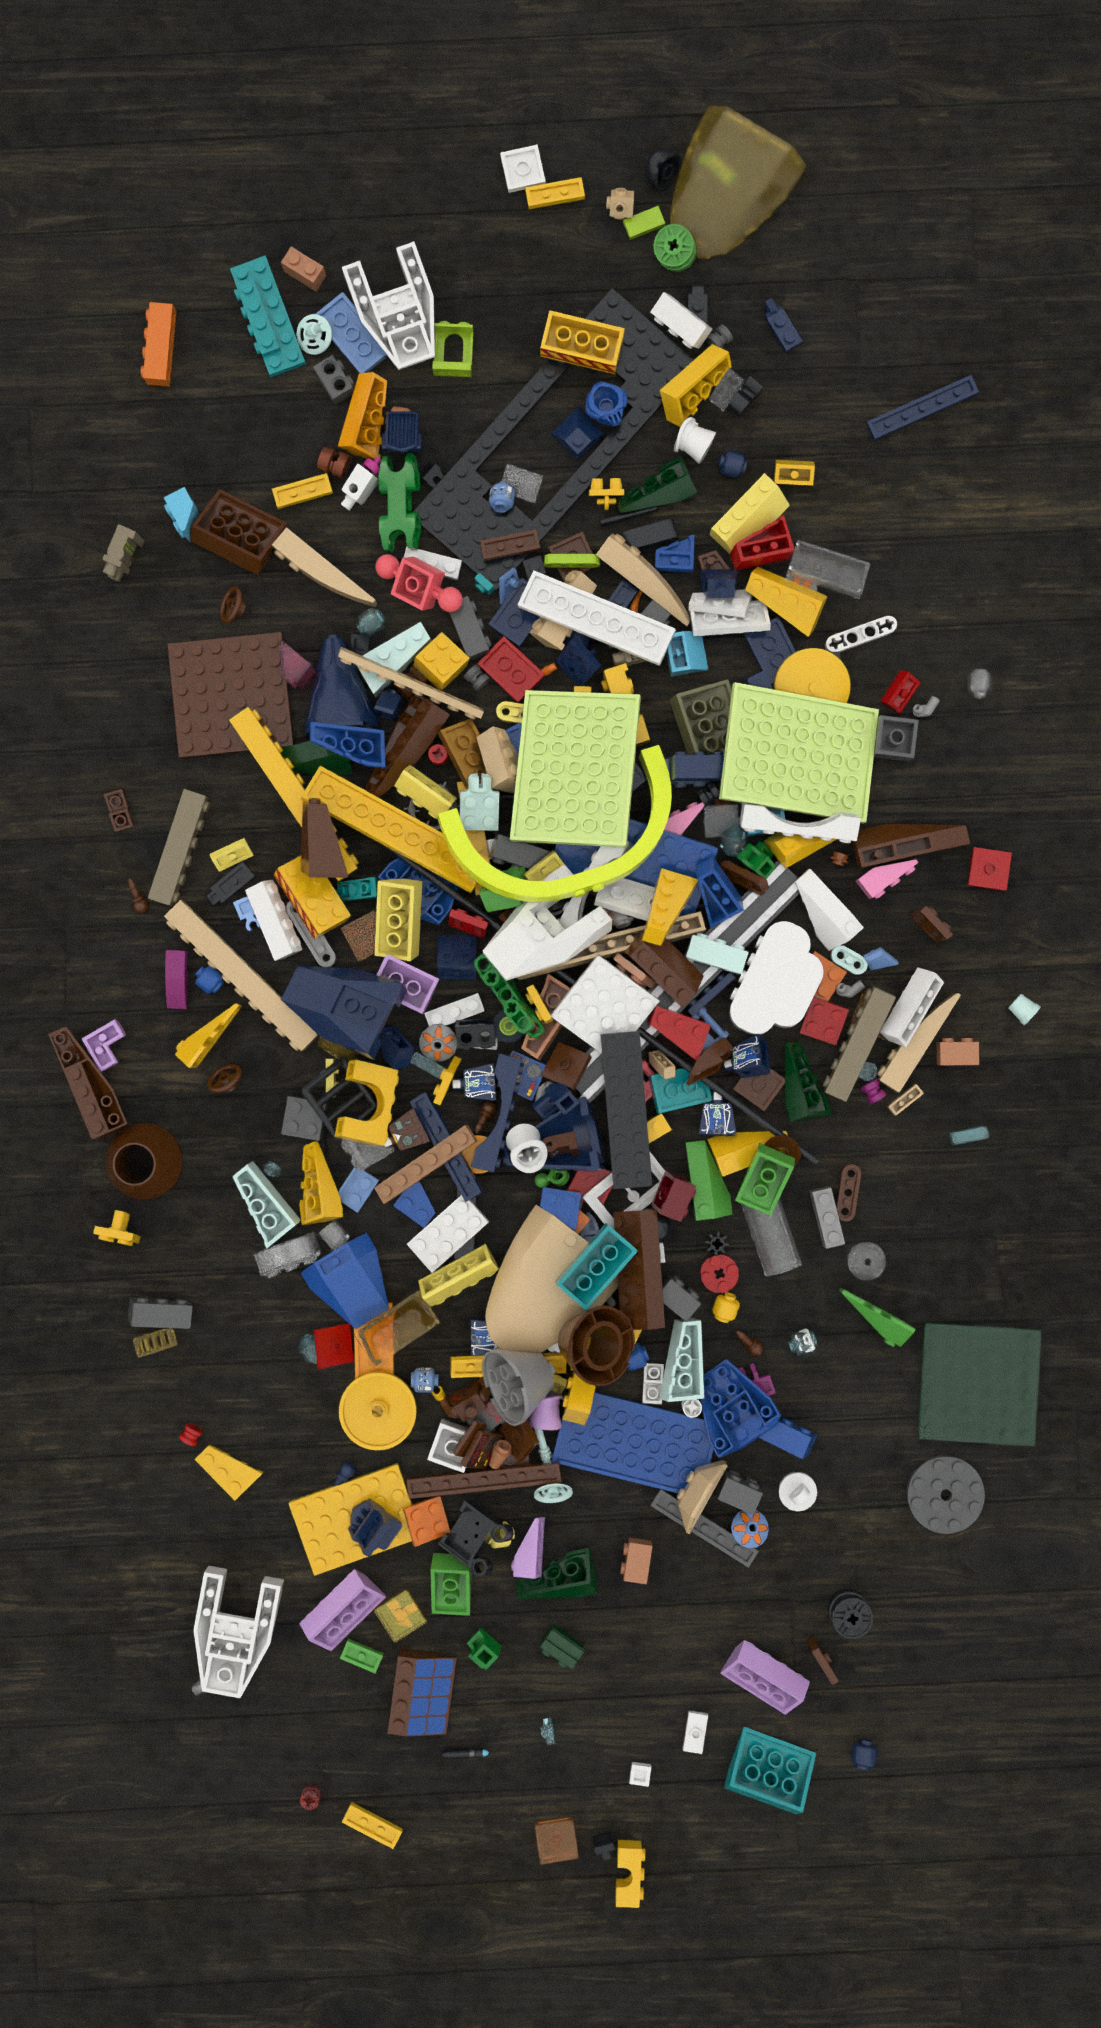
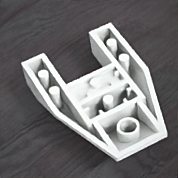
M415 242L396 248L407 285L379 295L372 296L360 261L342 267L361 323L398 370L435 357L434 296Z
M564 864L548 875L543 881L557 880L572 876L573 874ZM560 900L550 902L523 901L522 905L516 907L484 948L483 954L507 981L567 962L612 931V919L599 906L567 929H564L548 910L549 907Z
M208 1566L203 1576L194 1625L201 1688L203 1692L241 1698L271 1643L284 1579L264 1577L254 1619L220 1612L227 1569Z

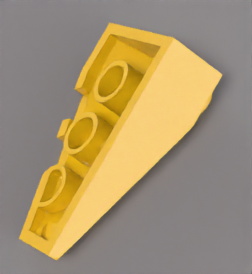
M777 832L765 839L764 843L786 869L837 839L832 838L831 841H826L817 836L808 839L801 837L800 834L785 836L782 835V832Z
M769 1131L736 1132V1136H714L707 1140L718 1170L723 1177L749 1167L759 1143L764 1145L774 1135ZM779 1148L781 1152L785 1151V1149Z

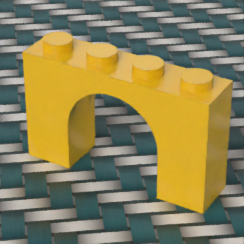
M360 1060L348 1062L345 1080L360 1083L371 1088L376 1095L377 1108L374 1115L367 1121L349 1117L338 1118L334 1137L373 1146L385 1145L388 1139V1124L392 1119L390 1112L395 1101L394 1091L399 1080L398 1070Z

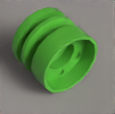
M666 225L655 236L653 244L654 253L661 265L668 271H684L695 261L697 254L696 243L689 230L683 225ZM676 243L678 245V248H674L672 251L670 245H675Z

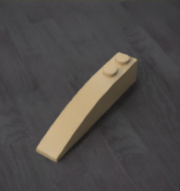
M287 527L272 544L275 550L274 554L281 560L285 558L289 561V566L294 571L298 572L300 570L318 584L341 596L372 607L377 605L373 597Z
M612 533L596 555L687 626L691 622L690 615L668 582L640 555L641 552L636 547H630L625 543L626 540L622 536Z
M959 993L952 994L924 1016L907 1047L898 1045L896 1050H891L887 1056L889 1061L885 1066L882 1065L877 1072L879 1082L899 1093L961 996Z

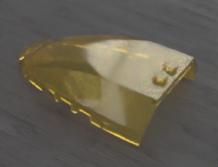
M709 106L695 131L679 172L671 205L670 224L683 225L689 230L696 243V257L709 259L711 256L724 255L743 242L767 217L771 216L775 208L784 201L804 173L806 164L792 145L727 106Z

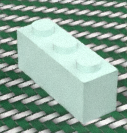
M701 933L691 936L685 955L687 959L738 975L742 974L748 952L744 951L745 947L736 944L731 947L726 945V941L715 938V941L707 939V935Z

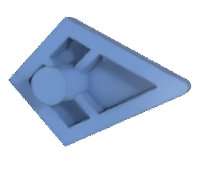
M515 568L510 569L499 578L501 605L512 590L519 586L520 580Z
M881 947L863 955L870 970L899 964L897 959Z

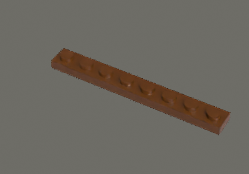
M560 1462L502 1467L499 1469L465 1471L464 1473L456 1472L409 1477L406 1481L409 1499L561 1483L562 1477Z

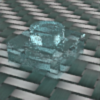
M551 1718L543 1719V1726L540 1727L542 1739L546 1738L547 1745L555 1744Z

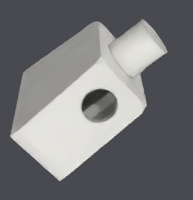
M357 464L342 488V491L347 495L340 504L349 511L355 502L362 505L378 485V479L361 465Z

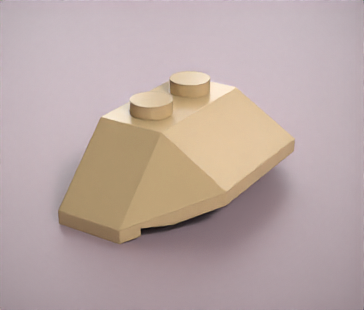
M720 1460L696 1467L694 1472L691 1471L687 1476L686 1482L688 1483L685 1488H681L678 1492L677 1502L686 1533H691L726 1470L727 1463Z

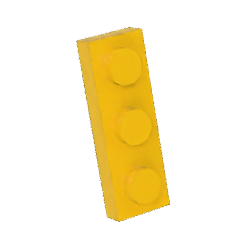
M581 177L525 187L529 209L585 199Z
M327 473L272 489L278 509L333 494Z
M351 1802L342 1819V1823L394 1849L403 1830L399 1826Z

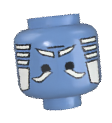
M500 482L492 486L489 504L496 512L504 513L513 507L515 491L512 486L506 482Z
M418 1367L414 1372H411V1388H414L415 1392L431 1393L434 1390V1386H438V1374L434 1373L433 1368Z

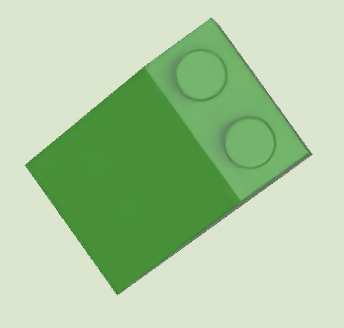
M759 1143L735 1201L771 1216L792 1173L795 1158Z
M433 1553L431 1564L432 1614L470 1616L472 1572L468 1566L452 1554Z

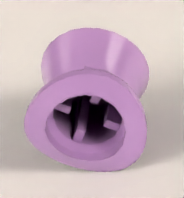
M549 1392L529 1416L528 1423L530 1426L542 1430L560 1429L562 1424L559 1405L560 1399L564 1400V1396Z

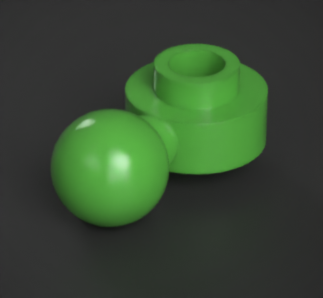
M550 1170L549 1175L539 1173L535 1177V1184L540 1188L547 1187L550 1182L556 1186H563L569 1180L568 1170Z

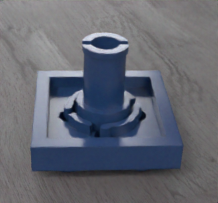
M577 637L569 642L555 660L577 686H585L602 666L596 659V650L594 648L587 649Z

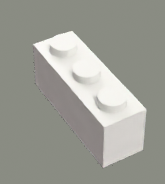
M663 292L651 310V313L655 316L654 320L662 326L666 324L669 327L668 331L675 337H678V335L684 339L682 343L690 349L692 347L699 349L712 331L710 326L665 292Z

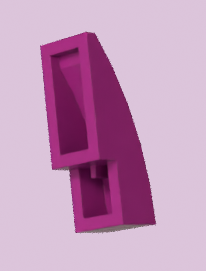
M166 950L165 985L167 1008L187 1009L188 951Z

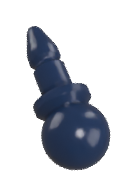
M346 1462L341 1465L340 1471L337 1473L338 1478L333 1486L348 1482L349 1478L354 1475L355 1467L352 1463Z

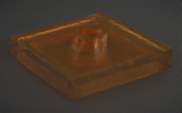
M573 1817L535 1823L540 1864L579 1858Z

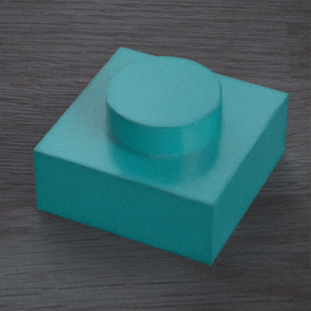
M478 573L474 578L475 587L482 594L485 592L487 595H490L494 591V586L481 573Z

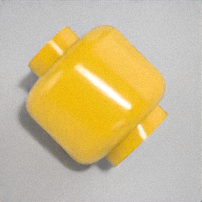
M726 1292L725 1295L717 1296L712 1312L717 1320L729 1323V1321H733L736 1318L740 1303L736 1300L734 1294Z

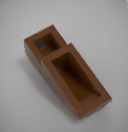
M725 1037L716 1041L700 1055L687 1079L686 1084L688 1086L719 1072L722 1063L729 1059L734 1048Z

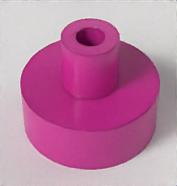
M377 456L373 461L367 458L362 465L367 471L378 477L381 459Z

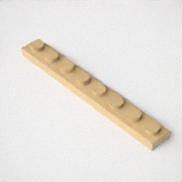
M340 647L338 657L341 658L340 661L343 663L359 665L358 669L366 673L370 671L375 672L378 678L385 681L391 679L395 681L394 684L398 687L405 689L407 686L413 689L412 692L419 696H423V694L430 696L431 701L437 704L441 702L446 703L449 709L456 712L462 710L469 718L475 719L478 717L481 719L484 713L483 709Z

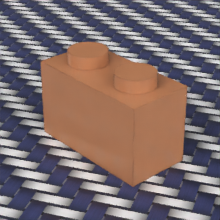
M290 247L281 262L286 274L317 292L326 277L324 266L293 247Z
M942 1038V1042H936L937 1065H979V1042H973V1038H961V1042H954V1038Z
M629 1537L628 1543H624L623 1555H626L625 1562L621 1563L620 1574H623L624 1581L647 1584L652 1541Z

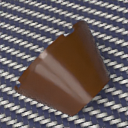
M139 1123L124 1128L112 1139L107 1149L105 1163L108 1177L117 1190L130 1198L148 1200L165 1194L175 1185L182 1171L183 1158L177 1140L169 1131L155 1124ZM134 1145L145 1147L153 1157V1171L146 1180L134 1178L126 1168V1155Z
M597 1306L568 1320L562 1326L558 1335V1347L570 1367L582 1381L595 1386H605L615 1382L627 1370L630 1364L628 1361L631 1351L634 1352L635 1336L629 1319L622 1311L611 1306ZM591 1335V1343L587 1350L588 1340Z

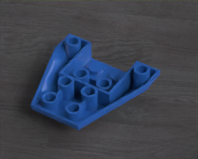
M400 858L390 862L377 878L378 880L411 879L422 881L421 920L439 925L450 912L454 898ZM433 873L454 890H458L459 886Z
M367 1233L349 1241L301 1272L310 1290L355 1329L389 1309L377 1249Z
M728 1359L703 1375L704 1398L700 1399L708 1439L718 1458L743 1449L772 1429L781 1417V1413L772 1398Z

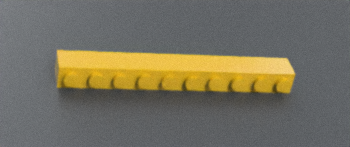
M247 707L229 721L302 827L303 800H301V796L306 790L303 786L305 782L299 773L295 775L292 770L294 765L288 757L286 759L281 754L283 749L277 741L274 743L270 738L272 733L266 725L262 726L259 721L262 718L256 709L252 711L251 708ZM337 837L349 876L359 869L357 866L359 862L354 854L350 855L346 850L348 845L344 839ZM336 878V879H337L338 881H341V880H343L344 878Z

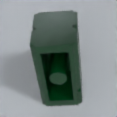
M554 1624L549 1627L540 1641L541 1652L547 1657L553 1656L556 1658L557 1663L563 1668L569 1667L573 1669L585 1650L582 1643Z

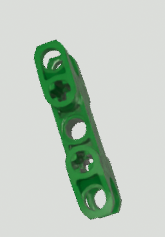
M412 453L406 454L405 465L398 472H394L392 459L388 456H382L378 473L379 491L382 495L388 494V515H381L379 518V533L383 549L387 553L393 552L396 538L399 535L405 534L408 548L417 550L421 534V518L418 512H412V492L420 490V473L416 456Z
M484 954L475 959L474 965L480 977L487 986L491 987L503 1005L506 1016L517 1031L525 1035L528 1034V1036L535 1039L545 1033L543 1023L539 1020L535 1010L527 1004L516 988L514 979L506 981ZM487 959L489 963L485 965V970H482L480 963L482 960ZM509 993H511V998L507 1000ZM534 1023H537L539 1030L533 1034L531 1030L534 1029Z

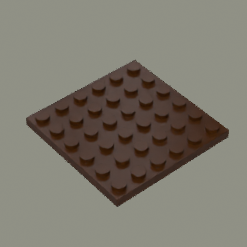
M282 632L168 644L180 759L250 751L229 721L247 707L251 708L252 711L256 709L262 718L259 720L263 727L266 725L272 733L270 738L274 743L277 741L282 748L294 745Z

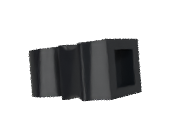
M751 376L744 383V389L736 392L727 406L737 416H741L752 404L753 400L757 399L763 392V387Z

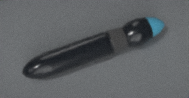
M481 1748L446 1750L441 1753L445 1758H481L489 1754L487 1750Z

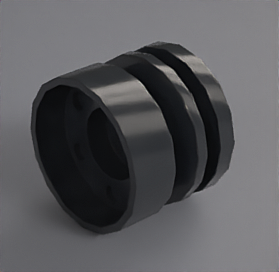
M845 1588L836 1591L831 1596L827 1612L835 1630L841 1636L848 1639H857L864 1636L873 1624V1614L865 1598L860 1592Z

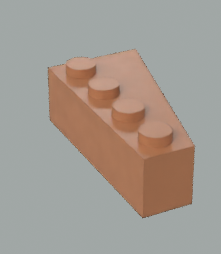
M548 974L540 997L551 1014L571 988ZM554 1018L548 1024L544 1020L541 1021L544 1025L545 1033L537 1039L528 1036V1034L525 1036L521 1049L539 1061L563 1026ZM534 1023V1029L531 1030L533 1034L539 1030L537 1023Z

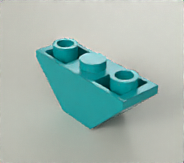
M370 877L337 882V894L342 901L377 898L378 879Z

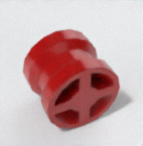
M436 744L429 749L428 756L434 765L441 766L447 762L448 753L444 746Z
M186 1423L185 1431L179 1435V1439L187 1445L196 1446L197 1439L203 1434V1430L194 1424Z

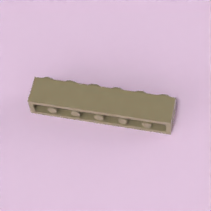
M186 789L183 790L148 899L174 907L175 903H178L180 898L178 891L180 885L183 886L185 883L186 875L184 873L186 867H189L192 862V856L190 855L192 849H195L198 844V838L196 837L198 831H201L203 828L204 820L202 819L204 813H207L210 807L207 796Z
M872 986V989L868 988L864 996L866 1001L863 1007L860 1006L855 1015L858 1018L855 1024L850 1025L847 1032L849 1037L846 1042H842L839 1048L841 1054L838 1059H834L831 1065L833 1071L830 1076H826L822 1085L824 1086L825 1093L845 1102L896 999L893 994L875 986Z

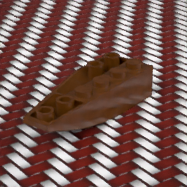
M415 694L410 699L404 712L400 714L399 720L395 724L385 745V768H374L364 790L379 798L393 787L403 770L409 765L414 766L424 754L450 714L425 696Z
M932 824L879 825L859 830L857 841H851L858 870L970 844L966 825Z
M65 1026L48 1034L91 1139L99 1141L128 1125L113 1087L68 1027Z

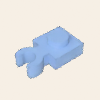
M248 896L233 902L240 920H247L246 928L248 931H252L250 926L252 922H256L257 926L260 927L257 918L254 916L255 913Z

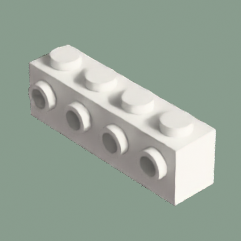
M262 881L246 889V894L274 961L285 959L302 951L300 940L294 931L293 923L289 919L285 904L281 900L278 887L274 881Z
M917 968L880 1033L888 1041L907 1047L944 984L943 980L935 972Z

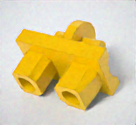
M610 478V489H603V479H592L589 496H604V499H597V505L604 504V510L609 509V504H616V498H609V496L624 495L620 478Z

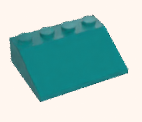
M743 1727L728 1769L724 1788L794 1814L803 1813L816 1753Z

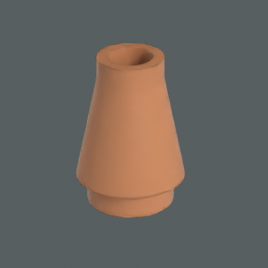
M498 1440L494 1443L489 1462L491 1468L499 1469L501 1464L511 1454L509 1442Z

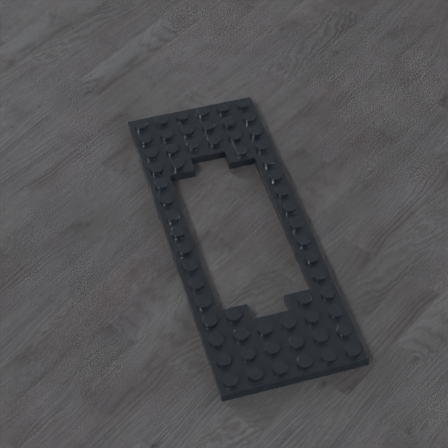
M613 288L585 319L625 328L615 375L625 382L620 388L625 390L628 396L627 405L631 410L622 419L621 423L612 430L533 521L516 506L506 517L496 512L484 499L491 490L492 485L478 474L477 471L572 365L549 359L413 511L419 513L421 526L459 560H462V563L476 575L481 573L494 586L495 592L499 590V578L510 569H517L531 552L484 561L480 540L537 529L540 543L591 486L592 479H597L663 405L660 390L694 361L693 358ZM585 367L591 374H594L597 371L595 369Z

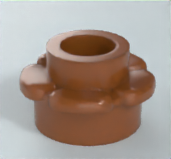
M834 851L833 856H830L834 864L843 866L844 863H848V855Z

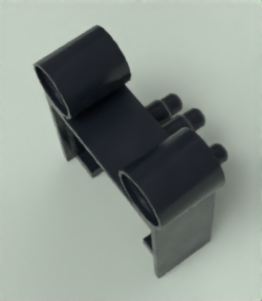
M464 1500L463 1505L459 1509L462 1514L450 1533H445L438 1544L468 1566L473 1575L485 1576L492 1572L493 1563L487 1557H479L490 1539L492 1538L497 1543L508 1542L513 1538L514 1531L510 1525L501 1523L472 1500ZM501 1528H503L505 1531L504 1538H501L500 1536ZM480 1562L485 1566L483 1572L479 1568Z

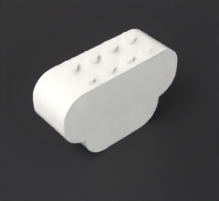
M781 921L770 926L764 937L760 935L755 945V948L758 950L756 954H751L746 964L750 967L748 971L743 970L738 981L741 985L739 989L735 987L730 997L733 1000L729 1011L731 1022L736 1028L750 1035L764 1034L773 1025L780 1028H789L800 1022L823 977V966L820 960L809 953L810 938L807 932L793 923Z

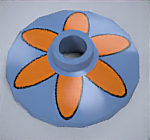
M742 1510L732 1520V1535L741 1546L756 1548L767 1539L769 1531L768 1522L764 1515L757 1510L754 1515ZM751 1524L755 1527L753 1532L749 1529Z

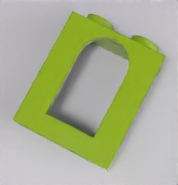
M441 321L434 323L435 357L432 367L433 375L472 377L473 325L467 322L450 324V322ZM456 334L463 339V362H444L445 339L449 335Z

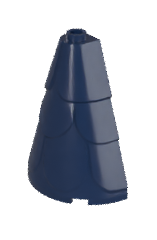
M329 635L323 642L315 671L316 679L310 697L311 702L304 726L305 736H310V722L381 729L380 719L358 674L359 670L356 664L348 665L340 661L341 658L338 657L340 647L348 649L344 640L339 638V635Z
M586 1096L577 1098L579 1104L566 1115L560 1110L535 1126L540 1133L541 1141L553 1135L574 1131L580 1156L572 1157L570 1152L560 1154L553 1159L547 1158L543 1167L538 1171L548 1169L595 1172L604 1169V1165H601V1163H605L603 1141L597 1119L591 1114L593 1109ZM507 1145L504 1146V1154H502L504 1164L509 1168L517 1169L511 1161V1151Z

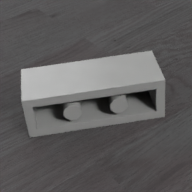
M825 1186L809 1190L823 1247L827 1249L845 1244L831 1187Z

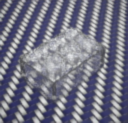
M311 1232L262 1249L255 1253L254 1257L261 1277L267 1275V1278L278 1275L282 1272V1269H285L287 1272L300 1266V1263L308 1265L315 1262V1260H318L317 1257L321 1254V1250L315 1233Z

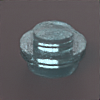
M865 1062L859 1077L864 1081H872L877 1076V1067L871 1062Z
M271 1161L263 1165L265 1168L264 1172L270 1177L280 1176L281 1168Z

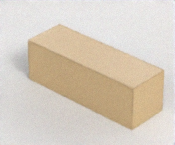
M661 1051L649 1052V1063L664 1079L675 1077V1065Z
M913 1084L889 1103L887 1108L896 1116L924 1093L917 1084Z

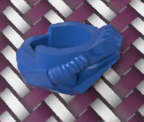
M600 381L593 384L586 397V414L601 424L619 425L622 421L623 408L628 403V396L624 389L614 384Z

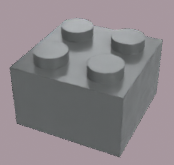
M880 715L877 722L874 757L908 762L914 759L919 720Z
M288 1096L281 1134L317 1141L322 1140L325 1125L306 1098ZM326 1102L322 1106V1109L325 1111L326 1114L329 1102Z
M668 1274L662 1282L663 1303L687 1322L701 1305L700 1297L692 1288L686 1289L683 1287L685 1284L676 1275L671 1277Z
M733 1469L725 1470L714 1489L717 1499L754 1515L763 1495L759 1484H757L758 1481L748 1476L745 1479L739 1476L740 1473Z

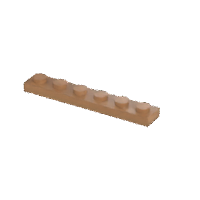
M464 1125L374 1187L383 1204H387L476 1143L477 1139L469 1126Z

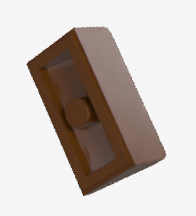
M474 1418L454 1448V1455L464 1457L477 1430H485L487 1425L481 1420Z

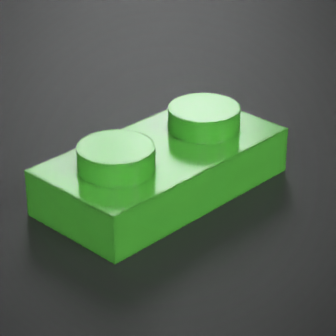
M348 1639L340 1659L376 1674L384 1653Z

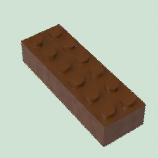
M657 1209L613 1212L614 1230L638 1250L618 1273L620 1311L627 1316L633 1330L665 1328Z

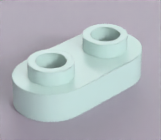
M845 946L835 947L831 951L832 961L850 973L858 975L866 971L868 964L865 958ZM838 952L843 953L842 959L837 957ZM856 961L860 964L858 969L854 967V962Z

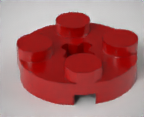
M717 1254L710 1256L701 1265V1280L704 1286L712 1292L726 1293L738 1281V1267L727 1255ZM721 1268L723 1269L724 1276L719 1277V1279L715 1278L716 1274L714 1271H719Z

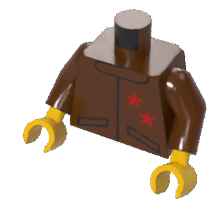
M483 1377L447 1396V1398H445L446 1394L441 1386H438L440 1389L438 1394L432 1392L434 1398L440 1401L439 1404L448 1417H460L463 1422L484 1411L492 1395L490 1388L485 1387Z

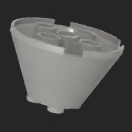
M493 1349L487 1352L483 1358V1379L485 1387L490 1388L493 1396L490 1400L496 1411L510 1425L523 1424L550 1390L554 1388L553 1374L555 1373V1368L553 1364L548 1363L541 1352L531 1353Z

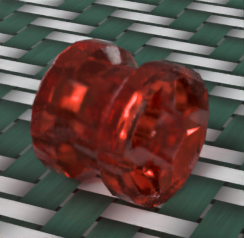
M308 1785L303 1789L300 1804L305 1810H313L318 1806L321 1797L320 1789L314 1785Z

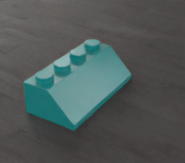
M605 1223L558 1277L555 1283L583 1309L587 1310L638 1250L610 1225Z

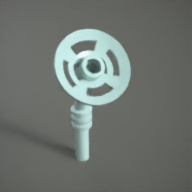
M317 314L304 317L297 327L296 336L298 344L303 351L312 355H318L326 351L332 341V329L329 322ZM311 319L319 320L318 323H316V322H309V323H307V321H308V320H311ZM302 328L304 329V332H303L304 340H303V341L301 340V329H302ZM326 331L325 341L321 339L322 332ZM308 345H309V346H317V345H319V348H317V349H309V348H308Z
M534 1428L540 1441L538 1444L541 1460L544 1463L551 1462L552 1455L550 1447L546 1444L543 1430ZM559 1483L547 1484L534 1492V1498L544 1503H556L570 1498L573 1491L568 1485Z

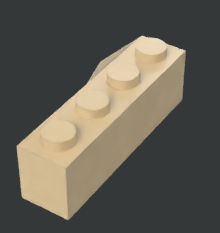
M572 570L565 577L564 583L590 594H593L597 587L581 571ZM540 617L533 623L530 634L546 647L563 650L565 644L562 642L565 637H570L573 630Z

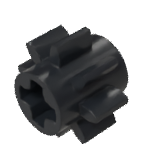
M719 1231L716 1232V1235L708 1233L710 1239L704 1241L710 1245L707 1251L713 1249L714 1255H717L718 1251L725 1253L724 1246H729L727 1242H724L727 1236H719ZM716 1238L722 1242L718 1244L717 1248L712 1244V1241H716Z

